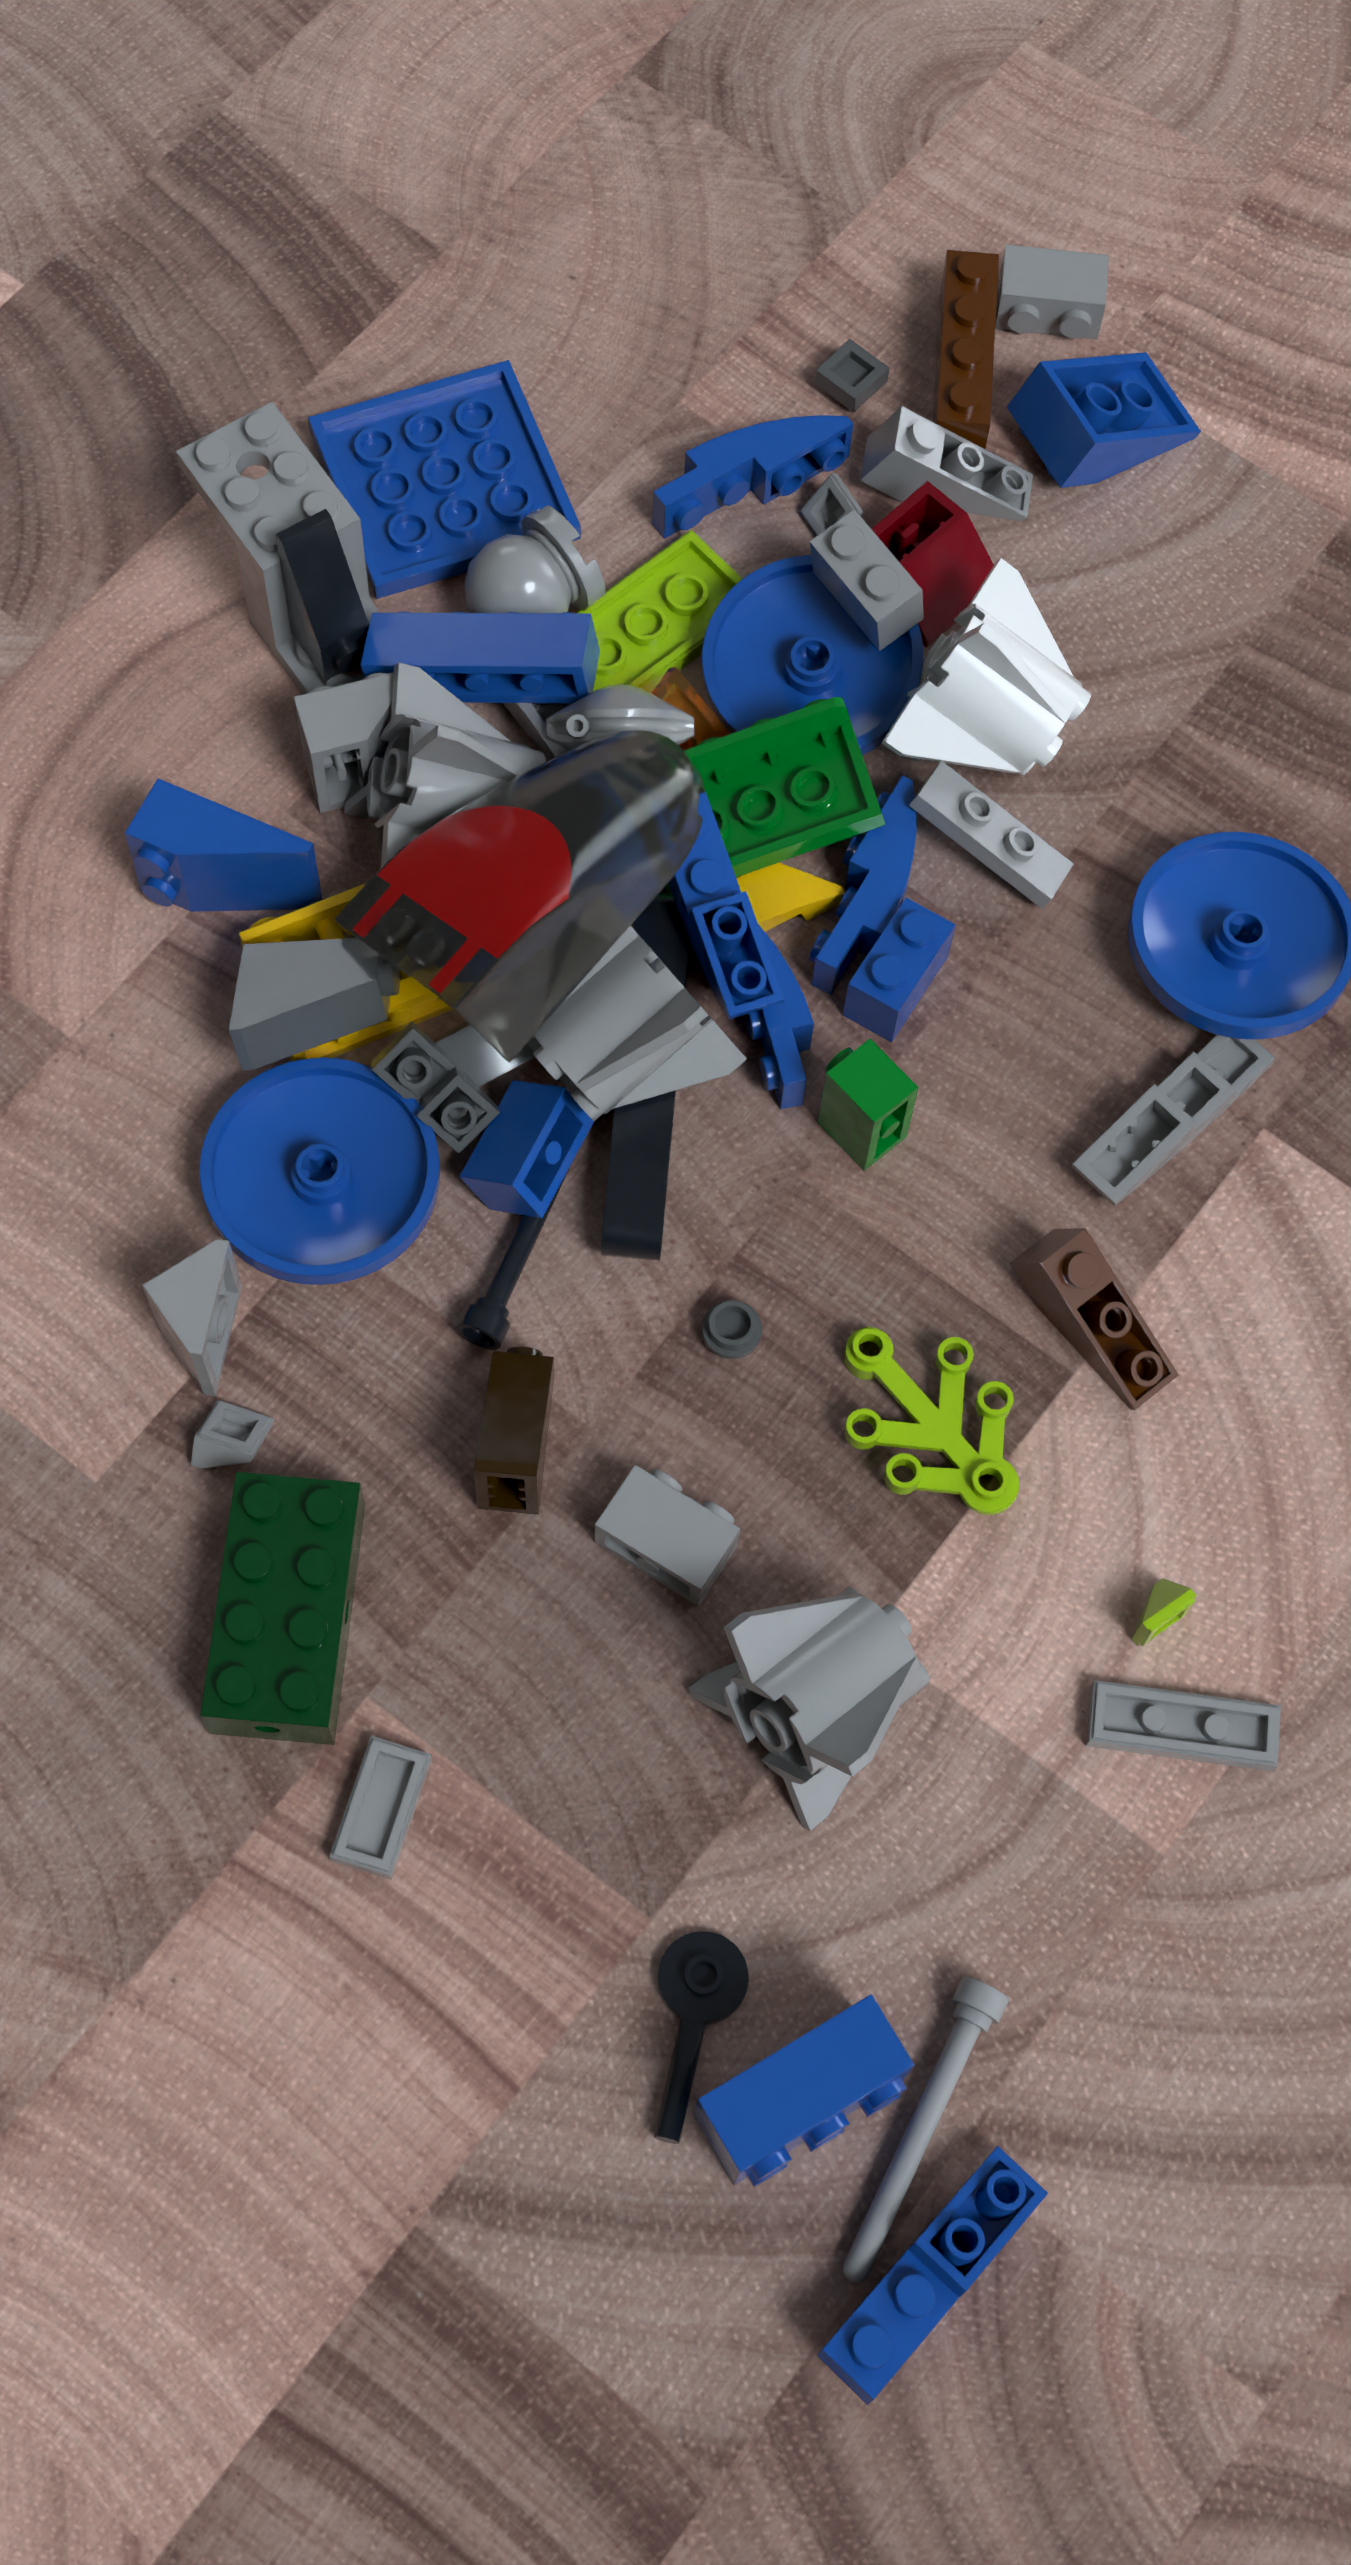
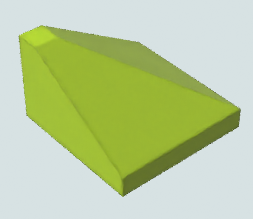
M1164 1578L1156 1582L1151 1589L1133 1634V1642L1137 1646L1140 1644L1144 1646L1185 1617L1196 1601L1197 1595L1189 1587Z

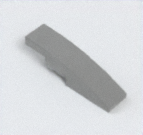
M1216 1035L1198 1054L1193 1052L1159 1086L1154 1084L1072 1164V1168L1115 1207L1230 1107L1273 1065L1275 1057L1255 1039H1237Z

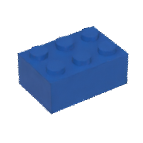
M870 1994L697 2100L693 2115L733 2185L748 2177L753 2187H756L788 2167L787 2163L792 2160L788 2152L805 2142L810 2152H813L844 2132V2128L850 2124L846 2118L847 2115L861 2107L868 2118L900 2098V2094L907 2089L903 2080L915 2065L875 1998Z

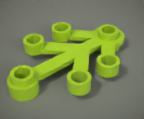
M864 1327L853 1332L847 1340L844 1351V1363L848 1371L853 1376L862 1380L877 1379L916 1423L881 1420L880 1416L871 1409H857L849 1415L846 1421L844 1434L847 1442L854 1448L861 1450L879 1445L943 1452L956 1467H922L920 1461L915 1456L907 1453L897 1454L888 1461L884 1473L886 1486L896 1494L906 1495L914 1490L959 1494L965 1505L977 1513L995 1515L1007 1510L1014 1503L1019 1492L1018 1474L1015 1468L1003 1459L1005 1418L1010 1413L1014 1401L1011 1389L999 1381L987 1382L979 1389L975 1400V1409L978 1415L982 1417L977 1453L961 1435L965 1374L970 1369L974 1356L973 1349L966 1340L960 1337H950L939 1345L935 1357L936 1367L940 1371L937 1408L892 1358L893 1344L885 1332L874 1327ZM867 1341L874 1342L879 1346L881 1352L876 1356H866L860 1351L859 1345ZM949 1350L959 1351L964 1356L965 1362L960 1365H952L945 1360L944 1353ZM988 1394L999 1395L1003 1399L1005 1406L997 1410L991 1409L985 1404L984 1397ZM859 1421H865L873 1426L875 1432L871 1436L861 1437L854 1432L852 1426ZM898 1466H906L914 1473V1479L909 1482H900L893 1476L892 1470ZM985 1474L993 1475L998 1479L1000 1488L995 1491L985 1490L979 1484L978 1478Z

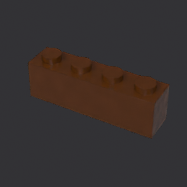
M947 250L940 289L932 422L986 449L991 420L999 254Z

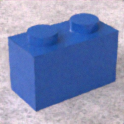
M906 897L848 983L843 1016L892 1043L947 960L956 924Z
M512 1080L498 1106L500 1113L487 1125L459 1177L490 1210L543 1218L594 1121L578 1105L565 1087Z

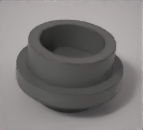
M735 1300L720 1302L714 1305L703 1319V1340L708 1349L719 1357L725 1359L743 1358L752 1353L760 1342L762 1334L761 1320L757 1312L746 1303Z

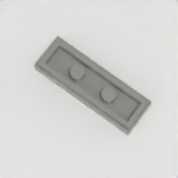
M1094 1680L1090 1690L1086 1746L1273 1772L1278 1766L1281 1705Z

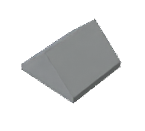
M221 1239L214 1240L143 1284L158 1329L202 1393L214 1397L217 1394L242 1290L230 1242Z

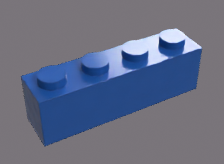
M405 611L397 613H372L361 668L364 676L367 677L375 673H393L394 666L398 662L419 667L462 702L574 703L593 692L600 649L592 616L589 613H410Z

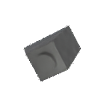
M382 936L243 944L229 1024V1033L241 1069L255 1070L386 1021L390 996L399 994L400 978L396 960H388Z

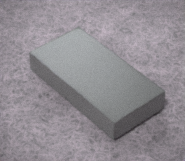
M371 1736L329 1856L332 1862L392 1880L432 1762L431 1754Z

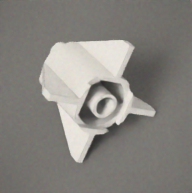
M1000 558L992 567L968 607L954 619L955 622L962 626L957 633L954 631L948 636L942 633L928 654L923 657L920 685L908 692V702L882 741V744L897 755L941 762L942 760L944 763L1023 776L1035 763L1044 767L1053 759L1063 742L1057 736L1067 720L1071 722L1075 720L1087 706L1091 694L1082 688V683L1072 675L1019 571Z

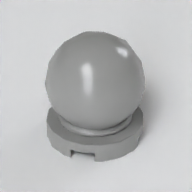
M548 505L541 510L539 508L536 511L530 512L523 518L521 522L523 535L506 534L488 542L469 563L465 581V605L469 613L568 612L569 605L585 611L606 594L605 582L596 560L593 559L585 564L580 553L571 542L580 535L561 513Z

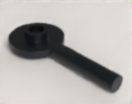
M699 1931L680 1937L668 1947L659 1965L658 1988L667 2008L680 2018L654 2138L673 2144L680 2143L706 2025L715 2024L730 2017L740 2007L747 1992L749 1973L743 1954L732 1941L717 1933Z

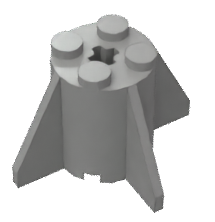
M400 662L394 666L391 720L380 736L381 740L389 742L384 759L373 756L368 784L345 803L344 814L368 819H380L374 825L377 828L383 829L381 870L411 841L442 819L455 813L487 806L519 807L533 812H537L542 808L536 802L539 782L544 774L546 758L543 752L531 749L526 745L511 742L421 668Z
M599 889L579 905L532 1020L527 1024L528 1029L521 1036L534 1051V1056L555 1080L561 1079L572 1092L571 1096L593 1121L603 1113L606 1115L611 1109L729 1075L747 1059Z
M850 1587L845 1588L833 1597L740 1614L723 1627L737 1662L707 1673L688 1688L693 1699L730 1716L746 1743L757 1736L763 1746L769 1751L761 1760L771 1770L783 1777L801 1825L809 1831L829 1816L851 1776L853 1777L872 1761L898 1708L928 1685L930 1680L925 1667L917 1659L907 1639L911 1635L912 1629L905 1615L892 1604H886L883 1608H880L876 1603Z

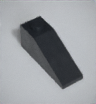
M324 509L277 533L276 539L291 633L326 681L340 673L352 672L361 666L369 623L333 519L329 512Z

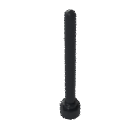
M566 1175L543 1218L521 1216L485 1296L477 1298L474 1304L466 1306L456 1330L468 1342L489 1350H498L501 1347L510 1327L507 1320L509 1311L506 1305Z

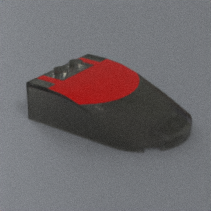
M630 730L598 737L503 783L454 811L408 842L372 876L334 921L352 938L360 940L456 1010L510 1063L679 870L697 839L703 821L702 817L697 813L699 794L705 792L702 777L695 764L681 747L670 738L659 733Z

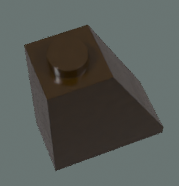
M512 1347L507 1352L493 1351L474 1464L478 1509L539 1515L554 1385V1357L543 1356V1353L537 1349Z

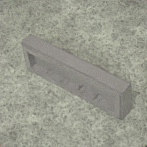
M942 760L934 768L909 804L911 808L1041 909L1052 900L1073 866L1070 860Z

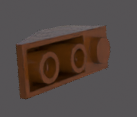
M1086 1228L1053 1229L1010 1262L1040 1311L1131 1410H1136L1179 1375Z

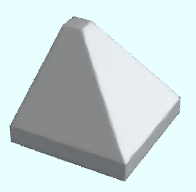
M217 1400L194 1436L191 1466L202 1469L251 1462L271 1430L274 1418Z

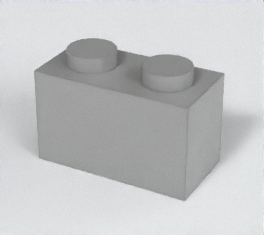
M1006 244L999 277L995 329L1010 330L1018 333L1066 336L1073 339L1086 338L1097 340L1106 306L1109 255Z
M855 509L810 541L813 572L879 651L924 619L923 590Z
M634 1465L596 1522L595 1543L699 1606L738 1547L740 1528L734 1525L735 1519L719 1505L710 1501H704L701 1505L681 1493L683 1490L682 1486L668 1474L657 1469H652L648 1473Z

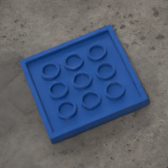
M509 360L308 417L309 430L327 475L361 519L366 571L377 599L467 573L469 563L488 542L506 534L523 535L521 526L523 518L530 512L536 511L539 508L541 510L547 505L561 513L576 529L580 536L573 541L581 539V525Z

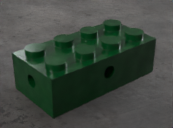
M236 1472L200 1717L209 1734L335 1745L365 1513V1501L360 1483Z

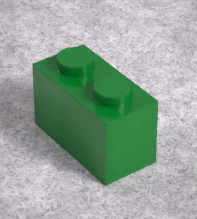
M871 1038L854 1051L850 1047L843 1049L828 1063L825 1068L826 1076L824 1088L820 1096L821 1105L818 1117V1124L863 1171L867 1170L907 1138L919 1088Z

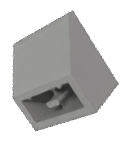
M394 672L389 674H371L363 680L336 687H317L307 694L293 697L303 758L320 813L345 807V803L368 784L373 756L384 759L389 742L381 740L380 736L391 720Z

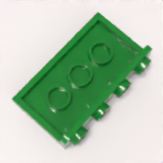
M841 697L814 700L806 704L802 709L777 718L761 719L753 723L749 728L721 738L712 737L705 739L696 747L670 756L656 757L631 772L633 782L637 781L649 802L650 809L651 807L706 791L736 877L886 825L845 702ZM650 809L643 812L666 890L668 893H671L665 876L667 865L649 817Z

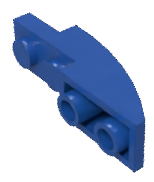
M829 415L779 419L737 429L686 451L684 475L653 491L652 525L665 539L679 530L693 528L704 516L724 505L736 504L749 491H752L763 505L780 495L788 496L794 493L803 482L823 471L830 472L835 470L849 457L853 422L848 416Z
M905 776L901 777L891 794L883 791L877 799L886 825L868 831L865 836L861 834L855 835L850 842L843 858V864L849 866L845 886L847 891L836 912V917L840 918L832 932L824 929L820 933L810 952L809 960L815 963L812 986L830 995L833 994L856 954L860 952L866 956L868 955L904 901L913 862L917 831L916 811L909 806L915 797L913 781Z
M706 791L651 807L649 817L667 865L665 874L699 963L727 1019L729 1020L783 1003L785 999L746 891L741 893Z
M758 924L785 1000L783 1003L745 1014L750 1038L752 1040L760 1039L765 1056L759 1058L764 1087L766 1091L775 1090L781 1110L803 1105L807 1079L799 1052L810 1050L814 1022L804 994L791 968L777 946Z
M997 2146L879 2280L849 2318L819 2351L817 2356L866 2405L871 2403L959 2297L970 2288L1047 2196L1048 2192Z

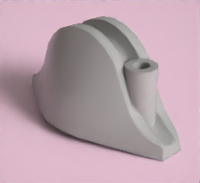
M616 684L600 688L546 718V738L569 750L575 749L581 752L586 759L600 766L616 770L632 769L641 766L694 737L693 716L655 695L632 685Z

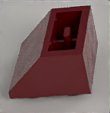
M928 481L871 528L923 590L924 619L918 624L923 646L926 648L956 623L954 619L968 607L994 566L968 513Z

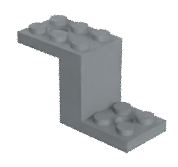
M270 402L177 450L176 456L179 467L236 543L250 623L300 692L307 694L317 687H336L363 680L365 678L364 673L357 676H348L340 673L325 681L291 633L276 534L324 509L329 512L333 519L369 624L372 613H380V611L369 597L361 519L275 404ZM253 465L263 466L269 470L263 477L258 479H251L240 475L245 468Z

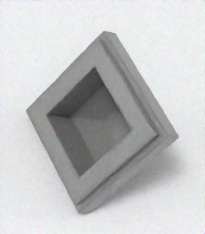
M833 472L800 510L816 536L854 509L860 516L864 513L838 474Z

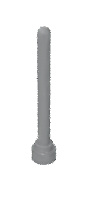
M962 1976L951 1999L956 2005L952 2013V2017L956 2019V2022L844 2261L843 2274L852 2283H860L867 2278L980 2032L987 2033L991 2023L999 2024L1010 1999L1006 1995L981 1981Z

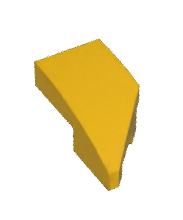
M776 863L736 878L741 893L747 892L757 923L765 932L799 914H802L808 921L838 906L846 893L842 886L782 863Z

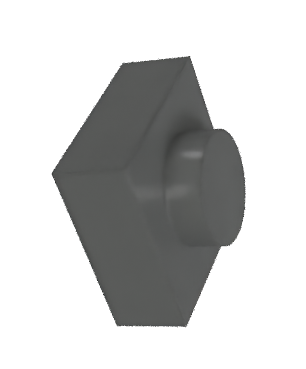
M849 339L816 369L814 384L849 410L855 412L888 381L890 368Z

